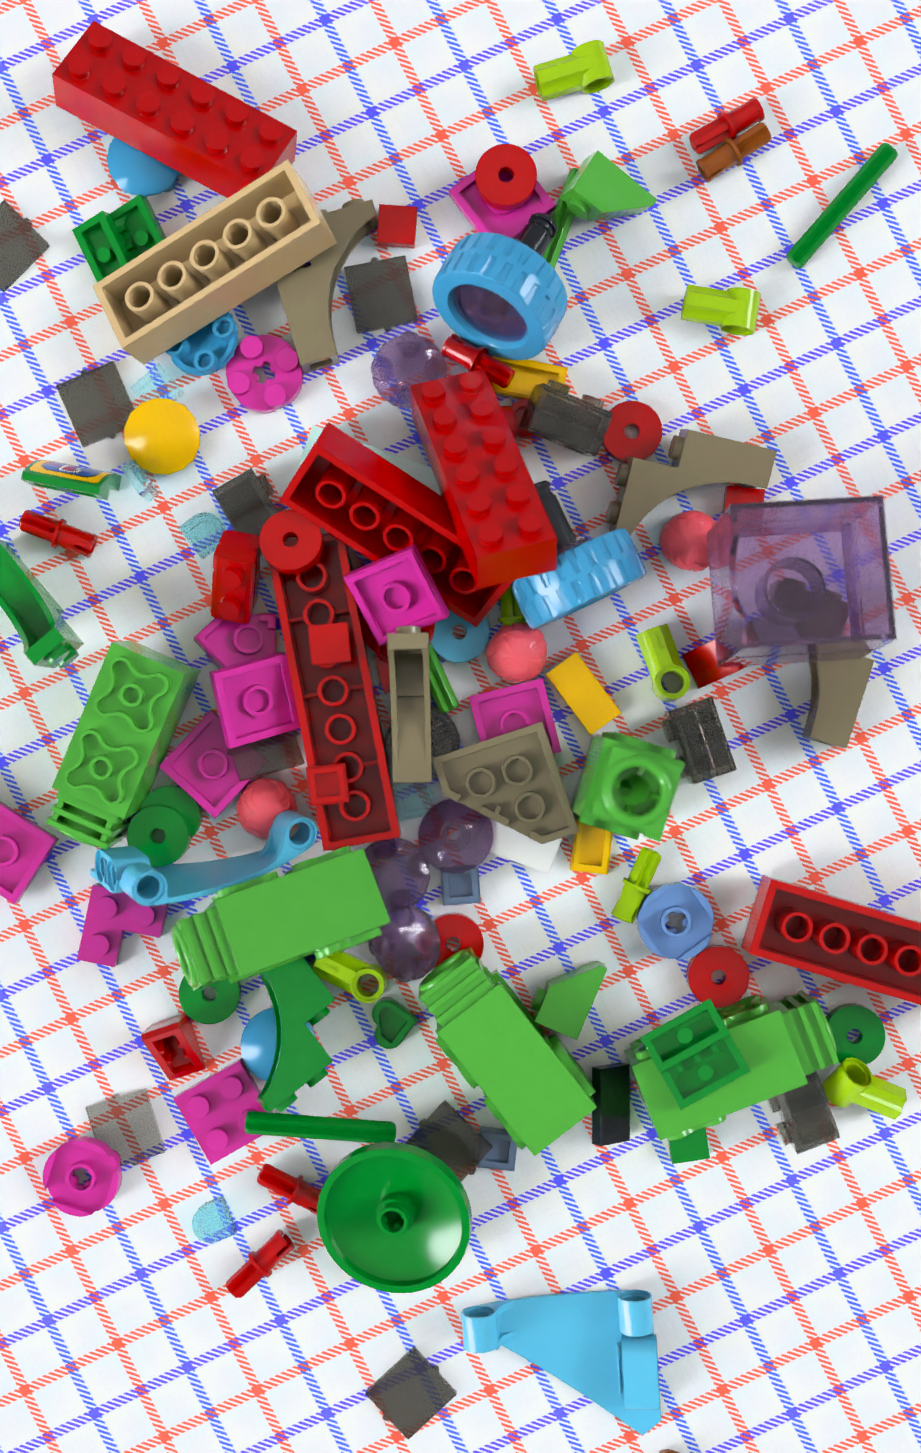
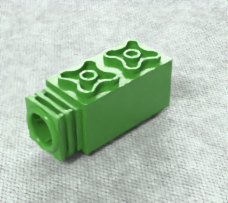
M132 640L111 642L52 785V788L59 790L56 799L59 801L52 806L51 811L54 813L47 818L46 824L57 828L58 831L76 841L94 847L108 849L120 842L124 837V834L121 832L129 825L127 819L140 811L144 799L151 791L160 769L159 765L164 760L201 670Z
M603 732L601 737L591 738L570 805L571 810L577 814L576 819L581 823L638 840L640 833H642L644 837L660 842L685 762L676 760L675 755L677 751L617 732Z
M346 846L325 855L299 862L291 866L292 869L285 872L284 876L278 877L277 871L250 881L224 888L216 892L217 895L212 897L211 904L204 912L195 913L185 919H178L171 930L172 940L183 974L189 985L192 986L193 991L229 979L231 985L312 954L315 955L316 960H320L369 942L382 935L380 928L391 921L364 848L352 852L350 846Z
M470 946L444 960L421 981L418 987V998L425 1003L429 1012L437 1020V1029L435 1031L438 1037L436 1042L456 1065L468 1084L473 1089L479 1085L486 1096V1099H484L486 1106L504 1126L521 1150L527 1146L531 1153L536 1156L597 1108L592 1096L596 1093V1090L585 1070L574 1059L556 1034L549 1037L540 1024L534 1022L532 1014L497 970L491 973L482 964L480 958L474 954Z
M801 990L797 994L788 995L784 999L770 1002L765 996L759 998V995H752L727 1007L716 1009L751 1071L683 1110H680L641 1038L631 1042V1048L624 1050L659 1139L667 1138L669 1141H674L698 1129L718 1125L726 1120V1115L808 1084L806 1075L814 1073L813 1071L818 1069H825L826 1066L831 1064H838L835 1039L827 1018L817 1000Z

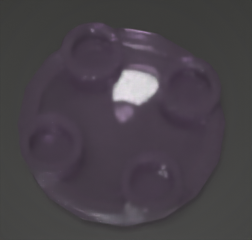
M406 331L381 346L371 364V373L374 387L384 400L396 407L412 409L410 385L446 377L447 366L444 356L434 343L415 332Z
M399 837L376 841L367 846L364 851L387 912L405 911L416 905L427 892L431 878L429 861L422 850L411 841Z
M395 906L387 912L391 922L380 928L382 935L369 941L368 947L371 954L376 956L377 961L386 973L399 982H409L423 978L434 968L439 958L441 940L438 928L429 914L416 906Z

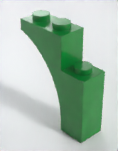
M0 540V606L18 632L23 643L24 654L35 666L48 668L59 666L60 669L68 666L79 656L76 650L84 644L83 641L60 615L64 612L60 605L7 542Z
M304 958L259 974L269 994L276 1025V1048L273 1064L267 1081L256 1099L265 1112H271L275 1108L279 1113L285 1110L298 1099L295 1092L306 1083L311 1088L328 1074L325 1067L333 1062L305 1023L309 1021L313 1026L330 1013L327 1006L335 999Z

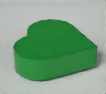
M384 997L379 999L372 1009V1018L377 1024L375 1029L376 1042L385 1049L396 1048L417 1023L419 1017L393 998Z

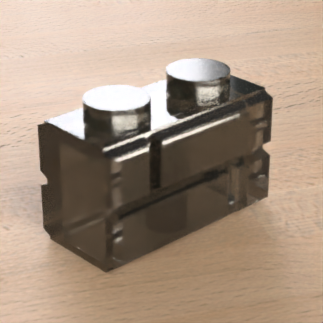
M548 380L547 384L535 385L520 421L519 428L584 456L596 457L613 416L612 412L603 409L604 402L586 394H583L582 399L568 394L569 386L554 380Z
M706 697L665 711L667 720L661 721L668 743L675 741L679 756L675 757V759L685 762L680 776L681 779L687 777L689 784H697L737 770L712 697Z

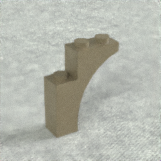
M353 199L344 203L341 209L331 212L321 210L337 243L310 260L311 266L304 268L301 265L276 281L304 374L340 364L332 328L333 296L338 277L349 255L359 242L378 227L377 214L372 199L368 201Z
M680 429L679 436H673L669 447L668 457L672 458L671 466L627 456L625 463L619 464L615 477V485L619 486L616 501H610L605 521L610 524L609 531L624 528L631 536L636 526L657 505L681 491L696 486L726 482L747 484L767 489L777 451L689 429Z
M783 578L782 582L777 581L770 585L766 600L777 607L792 624L801 639L807 655L811 675V700L802 737L835 748L847 749L874 660L863 657L865 651L857 647L842 645L841 649H838L851 604L841 601L842 595L820 589L817 594L804 590L806 584L803 582Z
M419 626L396 627V633H387L393 783H432L428 633H421Z

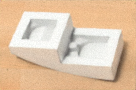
M485 817L475 846L549 874L562 838L540 844L509 827Z

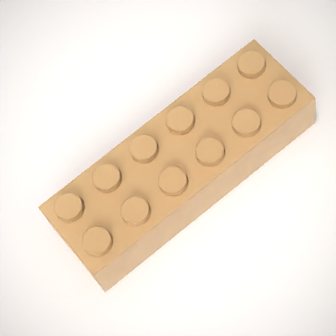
M286 160L93 285V288L122 349L145 365L335 245L337 241L305 180L290 161Z

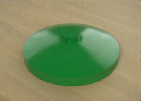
M380 1142L358 1148L336 1164L319 1195L317 1223L326 1250L336 1264L353 1279L368 1287L384 1292L413 1293L440 1283L459 1265L471 1235L472 1211L462 1183L443 1161L413 1145L398 1142Z

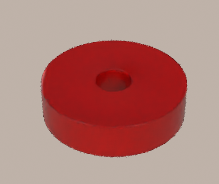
M500 144L491 147L480 157L475 170V185L481 199L490 207L506 211L519 208L531 198L535 190L537 180L536 165L528 152L521 147L513 144ZM507 172L512 175L513 179L509 182H503L499 179V175Z
M625 401L619 403L607 413L603 420L600 431L601 442L609 456L618 462L625 463L627 456L646 460L656 451L661 442V420L658 414L643 402ZM626 427H635L638 431V436L634 439L628 438L624 432Z
M293 509L283 510L272 515L264 523L259 535V546L265 560L273 569L284 574H299L309 570L317 563L323 551L324 541L319 526ZM290 537L298 538L297 544L293 547L285 546V541Z
M452 912L440 915L429 924L425 931L423 951L427 961L433 968H436L456 952L469 946L477 957L481 958L484 942L482 932L477 923L464 914ZM456 937L460 940L461 945L457 950H450L446 946V941L449 938Z
M710 945L690 959L687 966L686 979L689 989L699 1001L704 1002L710 998L716 1008H722L736 1003L745 994L749 984V970L744 959L733 949L723 945ZM715 970H722L724 972V977L720 982H713L711 979V975Z

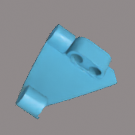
M286 810L275 817L272 827H270L266 845L261 851L212 861L169 864L162 867L151 866L147 855L135 846L98 849L95 855V868L90 869V875L111 893L125 892L142 906H156L211 895L224 888L250 881L288 863L313 846L317 839V826L309 818L295 811ZM298 823L297 832L292 837H289L290 829Z
M602 1290L547 1294L490 1302L463 1309L462 1330L464 1350L471 1353H486L495 1349L499 1350L500 1346H503L579 1391L641 1435L646 1434L661 1421L656 1334H654L652 1295L648 1291Z

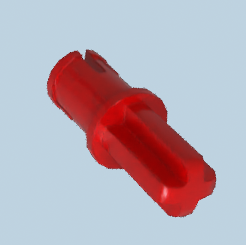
M753 97L748 102L728 113L724 111L718 113L717 119L690 134L689 140L692 149L697 154H703L724 142V139L727 137L733 140L736 138V134L757 122L763 121L764 111L760 102Z
M451 334V337L449 336L442 347V355L462 365L468 369V372L484 368L489 380L502 388H507L514 378V370L489 356L487 348H478L456 334Z
M25 510L19 521L21 531L51 542V547L57 548L60 546L87 558L91 557L98 539V535L68 525L64 519L56 521L30 510Z
M264 1164L257 1176L258 1184L287 1198V1204L294 1203L317 1215V1205L321 1189L304 1181V1176L302 1175L295 1178L270 1164Z
M278 1229L259 1250L248 1254L249 1260L226 1281V1288L235 1298L243 1297L264 1276L269 1277L272 1275L271 1270L295 1248L289 1236Z

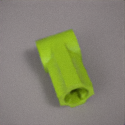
M601 40L588 41L576 47L570 55L533 67L537 91L542 102L580 90L585 94L599 92L609 87L615 81L604 43Z
M688 284L683 299L681 320L720 326L722 331L733 335H752L755 333L761 294L753 289L741 287L729 288L727 291Z
M668 624L659 625L637 634L636 638L649 671L653 692L656 697L665 702H673L684 696L690 687V676L683 668ZM673 674L678 677L681 687L677 693H668L663 689L661 684L663 675Z
M345 951L316 960L312 968L318 977L353 994L358 1001L363 1003H372L378 1000L387 989L389 983L388 974L380 965L369 964ZM362 975H374L379 981V989L376 992H368L363 989L360 981Z
M853 1057L846 1058L822 1083V1089L826 1098L834 1105L844 1108L853 1102L893 1120L900 1116L903 1106L907 1101L906 1089L873 1076L864 1062Z

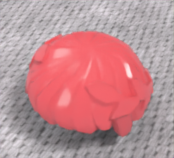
M690 510L673 516L663 525L659 543L663 555L671 564L682 570H693L696 572L706 569L718 560L722 550V535L718 524L713 518L701 511Z
M513 623L511 626L503 625L486 646L485 655L488 666L496 675L511 682L532 680L545 667L547 643L543 633L538 629H531L527 623Z
M263 777L247 784L239 796L236 808L237 816L243 829L249 834L268 840L270 827H272L273 821L278 814L286 810L297 812L295 797L289 788L286 787V784L278 779Z

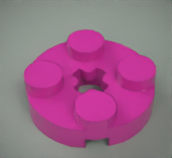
M246 336L236 347L233 357L226 366L229 389L242 406L253 412L262 414L276 412L275 410L291 404L297 398L302 388L303 370L298 355L286 341L276 336ZM264 365H270V371L275 374L273 380L266 379L264 384L259 383V377L255 374L257 368H263Z
M72 1137L66 1140L49 1156L43 1170V1184L45 1189L48 1187L49 1193L53 1197L52 1203L60 1211L78 1217L92 1215L95 1211L105 1208L117 1195L121 1186L120 1154L96 1138ZM81 1168L88 1170L92 1180H87L84 1185L79 1184V1177L74 1175V1170H80Z

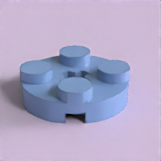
M680 882L665 883L652 889L651 893L644 897L636 915L637 929L644 944L656 955L668 959L684 960L700 953L709 943L712 936L714 913L706 897L695 888ZM672 911L676 915L683 912L685 916L681 921L684 927L679 931L674 927L667 929L665 926L669 921L667 915Z

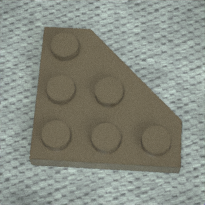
M542 722L432 758L444 796L540 844L579 832Z

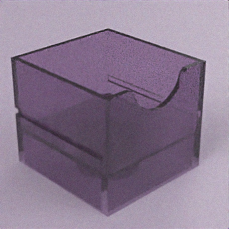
M883 495L730 504L706 534L717 667L860 659L897 639Z

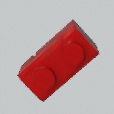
M233 530L223 531L219 544L213 554L214 570L212 575L211 616L214 618L241 624L249 623L258 599L261 558L258 535Z

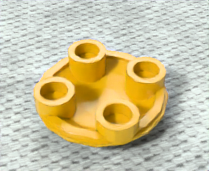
M154 398L141 403L130 413L124 427V443L130 457L140 468L153 474L170 475L183 470L195 460L200 446V430L194 415L186 405L172 399Z

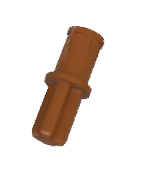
M759 123L733 140L727 137L724 139L723 145L698 159L696 164L703 179L709 183L733 166H741L743 158L770 142L772 138L767 126L764 123Z

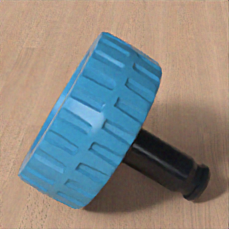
M544 213L532 214L528 224L525 225L517 240L490 232H478L465 236L454 246L434 279L432 286L433 300L443 320L462 339L478 348H487L490 355L507 360H527L539 355L555 334L565 315L567 294L564 284L554 268L542 257L551 243V238L557 233V225L549 215Z
M546 480L534 486L557 537L556 570L517 579L511 584L516 602L529 627L533 630L594 604L646 576V569L628 531L624 528L607 532L590 540L588 537L577 540L556 495L550 489V482Z

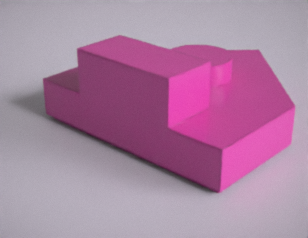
M252 614L249 623L244 624L214 618L194 637V642L207 654V658L218 669L275 654L276 614Z

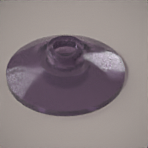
M452 799L443 800L430 808L423 817L418 831L419 847L424 858L436 869L449 874L466 873L478 867L489 855L494 838L490 818ZM452 827H457L460 831L458 838L448 840V830Z

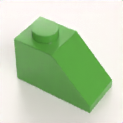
M598 150L582 162L560 196L567 203V207L572 214L588 221L640 214L652 207L657 201L654 196Z
M599 961L592 962L547 980L544 989L538 987L529 1007L534 1010V1022L577 1040L606 974L607 968L605 964Z

